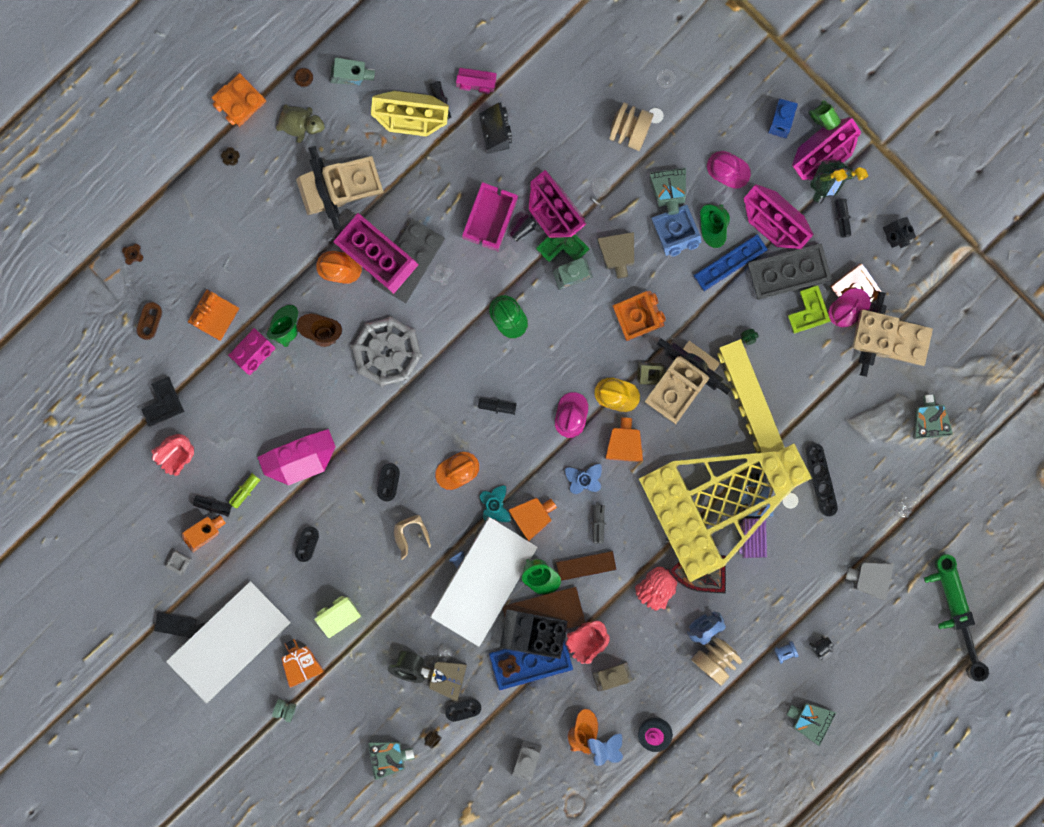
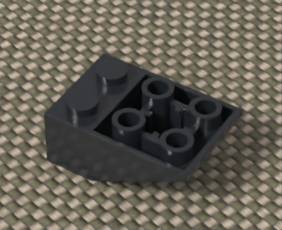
M498 102L479 113L487 154L509 149V144L512 143L510 125L506 126L508 125L507 109L502 107L501 102Z
M507 610L500 648L561 659L568 621Z

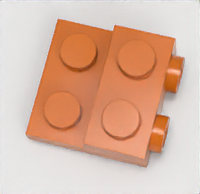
M240 73L212 97L214 101L212 105L219 112L223 110L227 114L225 118L232 126L236 124L238 127L245 123L266 102V99Z
M645 291L613 305L626 341L665 326L663 322L666 321L664 313L657 308L656 304L659 301L655 293L652 294L651 291Z

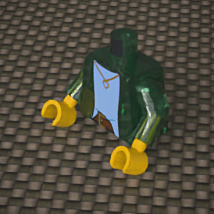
M839 159L822 161L810 184L811 188L816 191L812 199L822 204L825 197L837 195L846 180L854 179L855 176H857L858 180L867 178L868 173L866 169L859 167L853 171Z

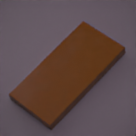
M576 587L502 607L504 617H506L507 610L560 619L568 621L566 629L586 623Z

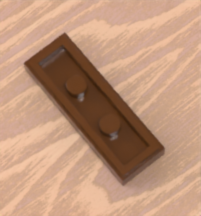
M613 551L556 562L561 581L617 570Z

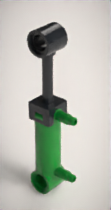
M941 555L935 561V568L938 573L924 577L925 583L941 580L951 613V619L939 623L938 628L946 629L953 627L954 630H962L971 664L967 669V675L973 681L982 682L988 678L989 668L978 660L969 626L976 624L973 614L969 610L957 570V561L952 555ZM943 559L950 561V567L947 570L941 566ZM978 666L982 668L983 672L980 677L974 675V669Z

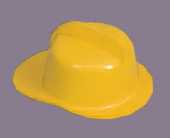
M605 378L595 387L594 395L597 402L606 408L620 412H629L635 409L640 402L638 389L629 382L616 378Z

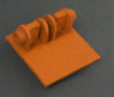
M206 290L188 323L221 341L240 308L212 291Z

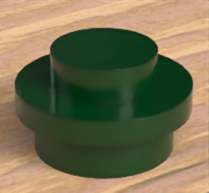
M754 329L745 330L740 334L742 343H746V345L755 343L759 337Z

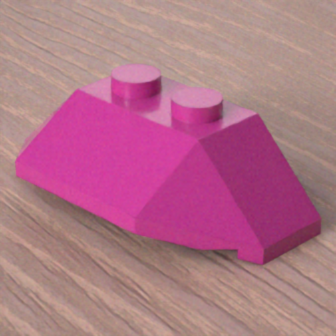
M853 118L841 119V123L831 130L822 127L798 147L792 166L802 180H821L820 177L824 173L825 175L832 173L852 156L858 137L861 134Z
M546 170L531 181L529 211L549 238L572 237L586 225L582 214Z
M755 184L743 198L748 222L776 247L802 249L814 235L805 216L776 191Z
M329 429L275 448L257 458L265 476L289 486L325 472L336 446Z

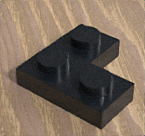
M170 377L151 384L159 402L141 409L149 427L185 412Z

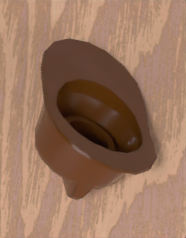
M305 314L297 321L298 332L303 337L313 340L320 347H328L335 344L342 334V326L338 321L318 314Z

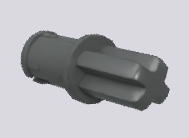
M593 505V522H591V525H593V543L596 544L604 542V525H606L604 522L605 505Z

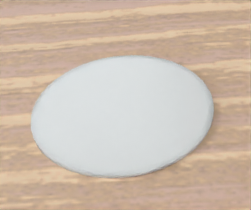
M653 108L649 111L654 114L652 123L662 121L663 112L659 108Z
M789 493L783 499L784 506L789 509L795 508L798 504V497L794 493Z

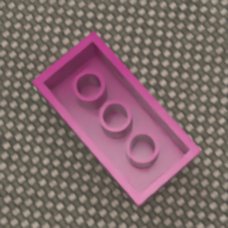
M359 213L356 214L333 241L393 294L419 265Z

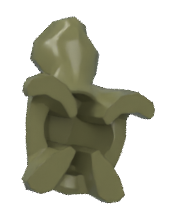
M286 104L283 106L276 129L277 131H285L291 136L298 137L297 142L301 143L305 139V131L314 135L322 132L325 126L319 116L313 115L311 107L305 110L300 107H290Z

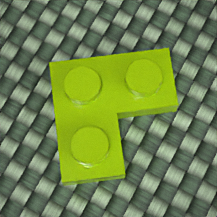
M819 286L799 292L805 310L788 315L793 334L831 322Z

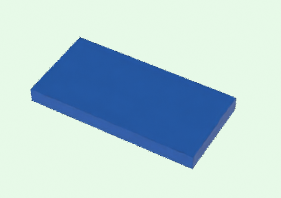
M565 638L561 659L508 649L489 653L499 691L573 670L567 646H565ZM510 655L516 657L515 661L521 670L519 673H513L509 678L503 676V670L498 666V662L506 660Z

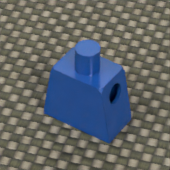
M778 99L768 134L787 139L797 109V103Z

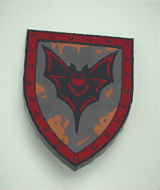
M680 561L669 571L678 583L690 590L703 593H726V566L692 582L689 581Z

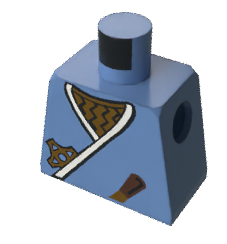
M750 474L749 478L759 481L760 474ZM749 481L745 491L755 494L758 483ZM761 485L758 495L768 498L770 493L769 487ZM744 493L740 504L751 507L754 496ZM757 498V499H756V502H755V505H757V504H759V503H761V502H763V501H765V500L760 499V498ZM770 504L746 517H762L770 508ZM739 506L737 514L747 510V508Z

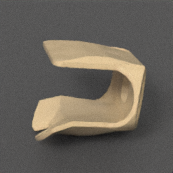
M420 515L409 517L394 525V537L401 551V560L408 555V543L404 536L403 528L410 523L420 524L429 548L431 547L428 531Z

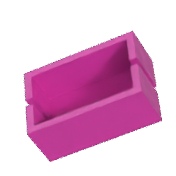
M482 182L462 238L478 245L481 241L483 247L499 252L518 201V195L505 190L501 191V196L497 195L499 192L497 187Z

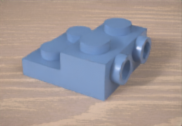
M687 205L679 207L678 214L669 215L666 212L651 218L666 256H677L681 253V250L686 248L693 250L702 243L700 233Z

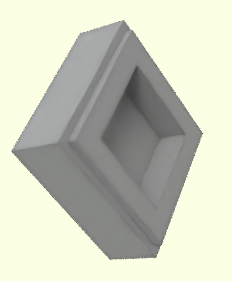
M174 550L165 567L183 576L192 559Z

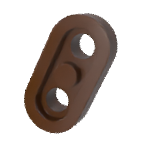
M150 302L143 307L137 325V334L143 340H151L157 333L163 313L162 308L157 303ZM152 309L156 310V314L154 316L150 315V311ZM146 327L150 328L149 334L144 333Z

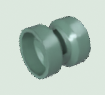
M278 699L272 717H281L286 722L291 723L297 705L293 703L287 704L284 700Z

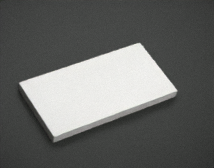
M488 517L429 617L480 647L521 577L526 560H531L538 547Z
M250 581L173 654L166 663L207 704L291 622Z

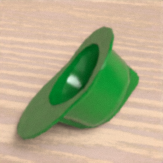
M707 204L700 211L702 237L710 247L720 248L726 242L730 215L722 204L717 206Z
M508 295L496 297L489 307L491 319L504 336L508 338L521 337L528 327L525 313L513 297Z
M286 305L280 308L274 314L267 332L269 339L275 340L284 347H288L290 342L298 335L296 321L299 311L296 306Z
M527 559L523 569L522 581L534 592L546 595L555 592L560 587L561 577L544 560Z

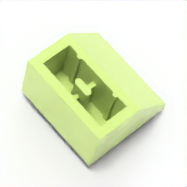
M341 596L332 602L333 607L330 609L325 607L316 613L318 617L315 618V621L328 638H331L362 617L349 597L344 598Z

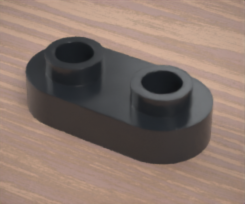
M392 463L385 464L382 467L377 488L378 497L385 502L392 501L395 498L399 483L400 470ZM388 470L394 471L392 477L387 476ZM386 488L391 491L388 496H385L383 493Z

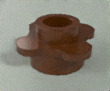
M139 244L122 249L127 265H132L136 261H143L144 257L141 255Z
M510 655L506 660L498 662V666L502 668L503 676L509 678L513 673H519L521 670L515 661L516 657Z

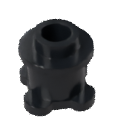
M821 636L819 641L809 644L819 660H822V656L828 652H833L831 648L834 645L828 637L824 638Z

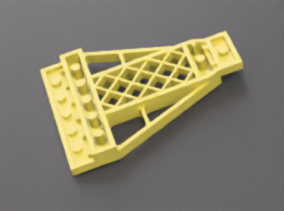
M792 444L778 452L672 461L639 478V481L689 581L692 582L726 566L728 561L780 502L796 486L812 479L796 445ZM748 460L746 463L718 477H715L709 465V462ZM760 462L762 468L755 466V464ZM705 463L711 475V480L689 491L677 467L679 465ZM752 467L762 470L759 481L749 478ZM749 468L746 477L737 474ZM764 474H766L771 485L762 482ZM735 476L745 479L742 490L732 487ZM732 477L729 486L720 483ZM748 480L758 483L755 494L745 491ZM718 485L728 488L725 499L715 496ZM761 485L771 488L768 498L758 495ZM714 486L712 495L702 492ZM731 489L741 492L738 503L728 500ZM744 493L754 496L751 507L740 504ZM697 494L696 500L694 502L692 496ZM701 494L711 497L708 507L698 505ZM714 498L724 501L720 512L710 509ZM757 498H760V499L765 500V501H763V502H761V503L755 505V502H756V499H757ZM727 502L737 505L733 516L723 513ZM770 504V508L744 535L738 521ZM739 506L747 508V510L737 514ZM697 507L706 509L704 519ZM709 511L719 514L716 525L706 522ZM722 515L730 517L729 519L720 523ZM734 523L742 539L723 559L711 534ZM706 524L711 525V526H714V527L708 529L707 526H706Z

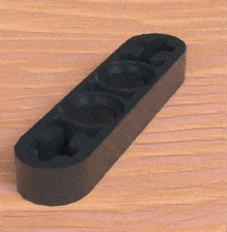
M813 443L807 447L806 457L820 512L824 516L830 517L837 513L838 505L824 449L820 444ZM812 447L820 450L817 457L818 460L822 458L823 462H817L812 465L811 461H815L814 455H810ZM817 465H821L825 469V473L822 476H817L814 473V468ZM821 484L829 486L828 494L822 495L819 492ZM832 496V499L828 500L829 505L834 506L831 513L824 511L826 501L821 502V498Z

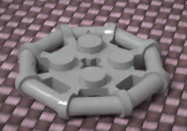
M393 316L364 323L359 336L354 344L351 345L358 368L357 373L379 384L380 387L404 380L408 381L414 368L423 356L418 345L416 330L394 319ZM387 326V332L380 334L374 332V329ZM393 327L402 331L405 335L401 338L392 333ZM370 333L373 338L370 340L367 347L362 346L367 335ZM410 340L412 352L406 351L404 341ZM386 346L388 347V349H392V352H390L389 357H386L385 354H381V351H383L384 347ZM361 351H367L369 363L365 365ZM406 357H410L411 360L404 370L401 365ZM372 366L382 371L381 377L368 369ZM398 369L400 373L386 377V372Z

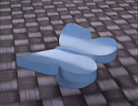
M596 464L587 471L582 472L571 467L565 468L567 479L572 482L570 491L573 494H579L584 489L592 492L599 491L601 484L597 479L601 476V464Z
M616 734L603 743L595 739L587 740L590 752L594 754L593 762L596 766L605 764L606 760L618 763L623 759V754L619 751L622 746L621 734Z

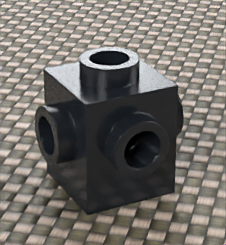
M907 217L882 227L891 248L899 246L902 249L911 244L910 241L916 238L914 229Z

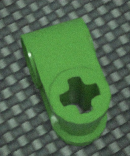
M825 100L821 101V105L808 112L817 125H821L827 130L834 129L841 123L832 105Z

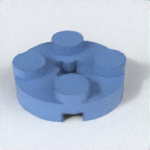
M711 612V616L707 617L704 614L693 621L689 626L690 632L687 631L691 641L706 644L711 640L712 636L722 632L726 626L719 612Z

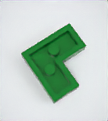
M574 234L572 237H547L536 250L550 263L562 250L575 261L582 258L590 248Z

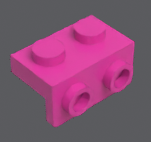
M460 68L456 86L465 91L474 89L480 93L489 94L495 90L497 74Z
M253 328L228 356L248 375H251L271 355L275 347Z

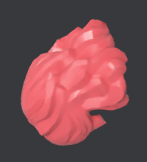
M175 434L168 436L160 446L151 450L153 454L152 460L157 462V465L162 464L160 468L165 469L166 474L178 476L184 465L190 463L194 455V446L185 435Z
M664 567L652 569L647 573L646 579L635 586L638 600H642V604L647 602V607H651L654 611L660 608L665 609L668 600L676 593L677 581L669 573L670 570Z
M601 621L586 622L576 631L567 634L568 640L565 646H567V649H570L569 653H574L572 657L577 662L590 664L598 653L604 651L610 638L605 625Z

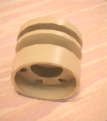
M624 102L614 117L610 128L609 140L614 141L616 135L620 134L619 144L627 137L629 138L628 147L640 151L654 114L642 109L637 117L634 115L635 106H632L630 113H627L628 103Z
M712 636L711 641L715 644L714 647L708 643L704 644L709 650L708 654L699 650L691 660L716 683L722 686L729 678L728 673L724 669L728 667L735 671L736 667L730 662L734 660L740 665L743 661L729 644Z

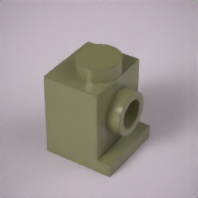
M638 361L637 381L640 384L657 385L667 370L662 363ZM649 370H654V374L649 375Z

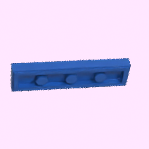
M756 234L696 273L694 278L702 290L706 291L768 251L759 235Z

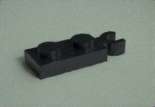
M158 612L154 631L191 638L206 623L195 625L196 619Z

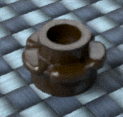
M232 147L227 148L221 153L222 162L226 166L236 165L240 158L239 152L235 151Z
M430 731L424 738V745L433 749L442 738L438 735L439 732L435 731L433 733Z

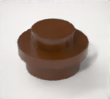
M300 68L296 71L294 80L298 86L307 87L313 82V74L307 68Z

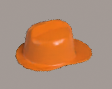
M338 251L323 253L316 263L317 272L323 279L343 284L355 282L362 272V266L348 254Z
M460 452L446 459L436 470L435 477L437 483L446 490H454L470 482L479 472L478 459L469 452Z
M581 710L577 715L575 725L568 732L567 736L571 751L591 753L587 740H596L598 733V721L591 710Z

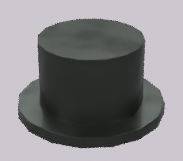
M400 651L395 665L388 666V672L395 677L414 683L424 682L425 677L421 674L424 659L415 653Z

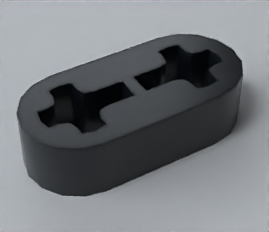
M306 527L301 534L295 550V556L301 562L311 560L319 540V531L316 528ZM311 530H313V534L316 535L315 539L311 538L310 543L308 544L306 543L308 537L305 536L306 532H310ZM305 545H307V553H309V556H305L304 559H302L301 554H299V551L304 550Z
M470 699L448 706L445 713L448 720L456 722L477 716L482 708L478 700ZM471 702L474 705H478L476 713H472V711L465 712L464 708L470 707ZM452 707H455V710L462 709L463 711L457 714V718L449 716Z

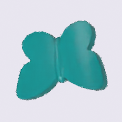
M499 486L493 489L492 493L483 491L480 494L481 502L486 505V509L483 512L485 521L488 517L493 520L496 518L499 522L511 521L509 512L503 507V500L507 491L506 486Z

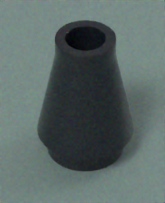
M526 214L520 218L509 234L518 242L521 238L534 231L538 224Z

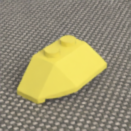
M391 91L372 97L371 115L389 132L428 136L447 125L449 105L431 95Z

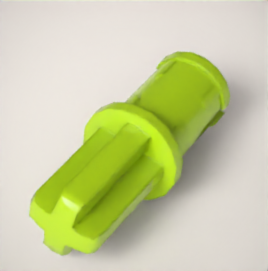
M251 473L242 486H238L239 489L229 500V503L237 509L248 495L251 496V491L261 480Z

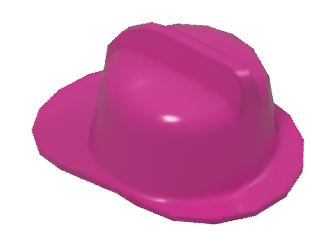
M718 151L708 159V173L722 184L736 189L745 186L749 182L751 171L748 164L735 155L726 151Z
M849 289L829 307L828 315L831 322L839 327H849L858 321L860 310H869L871 305L870 297L863 289Z
M570 392L565 394L558 404L555 427L560 435L566 438L578 436L585 427L588 402L583 395L577 392Z

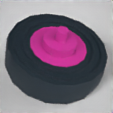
M657 717L645 720L638 731L640 744L652 752H661L667 749L673 737L672 728L668 722Z

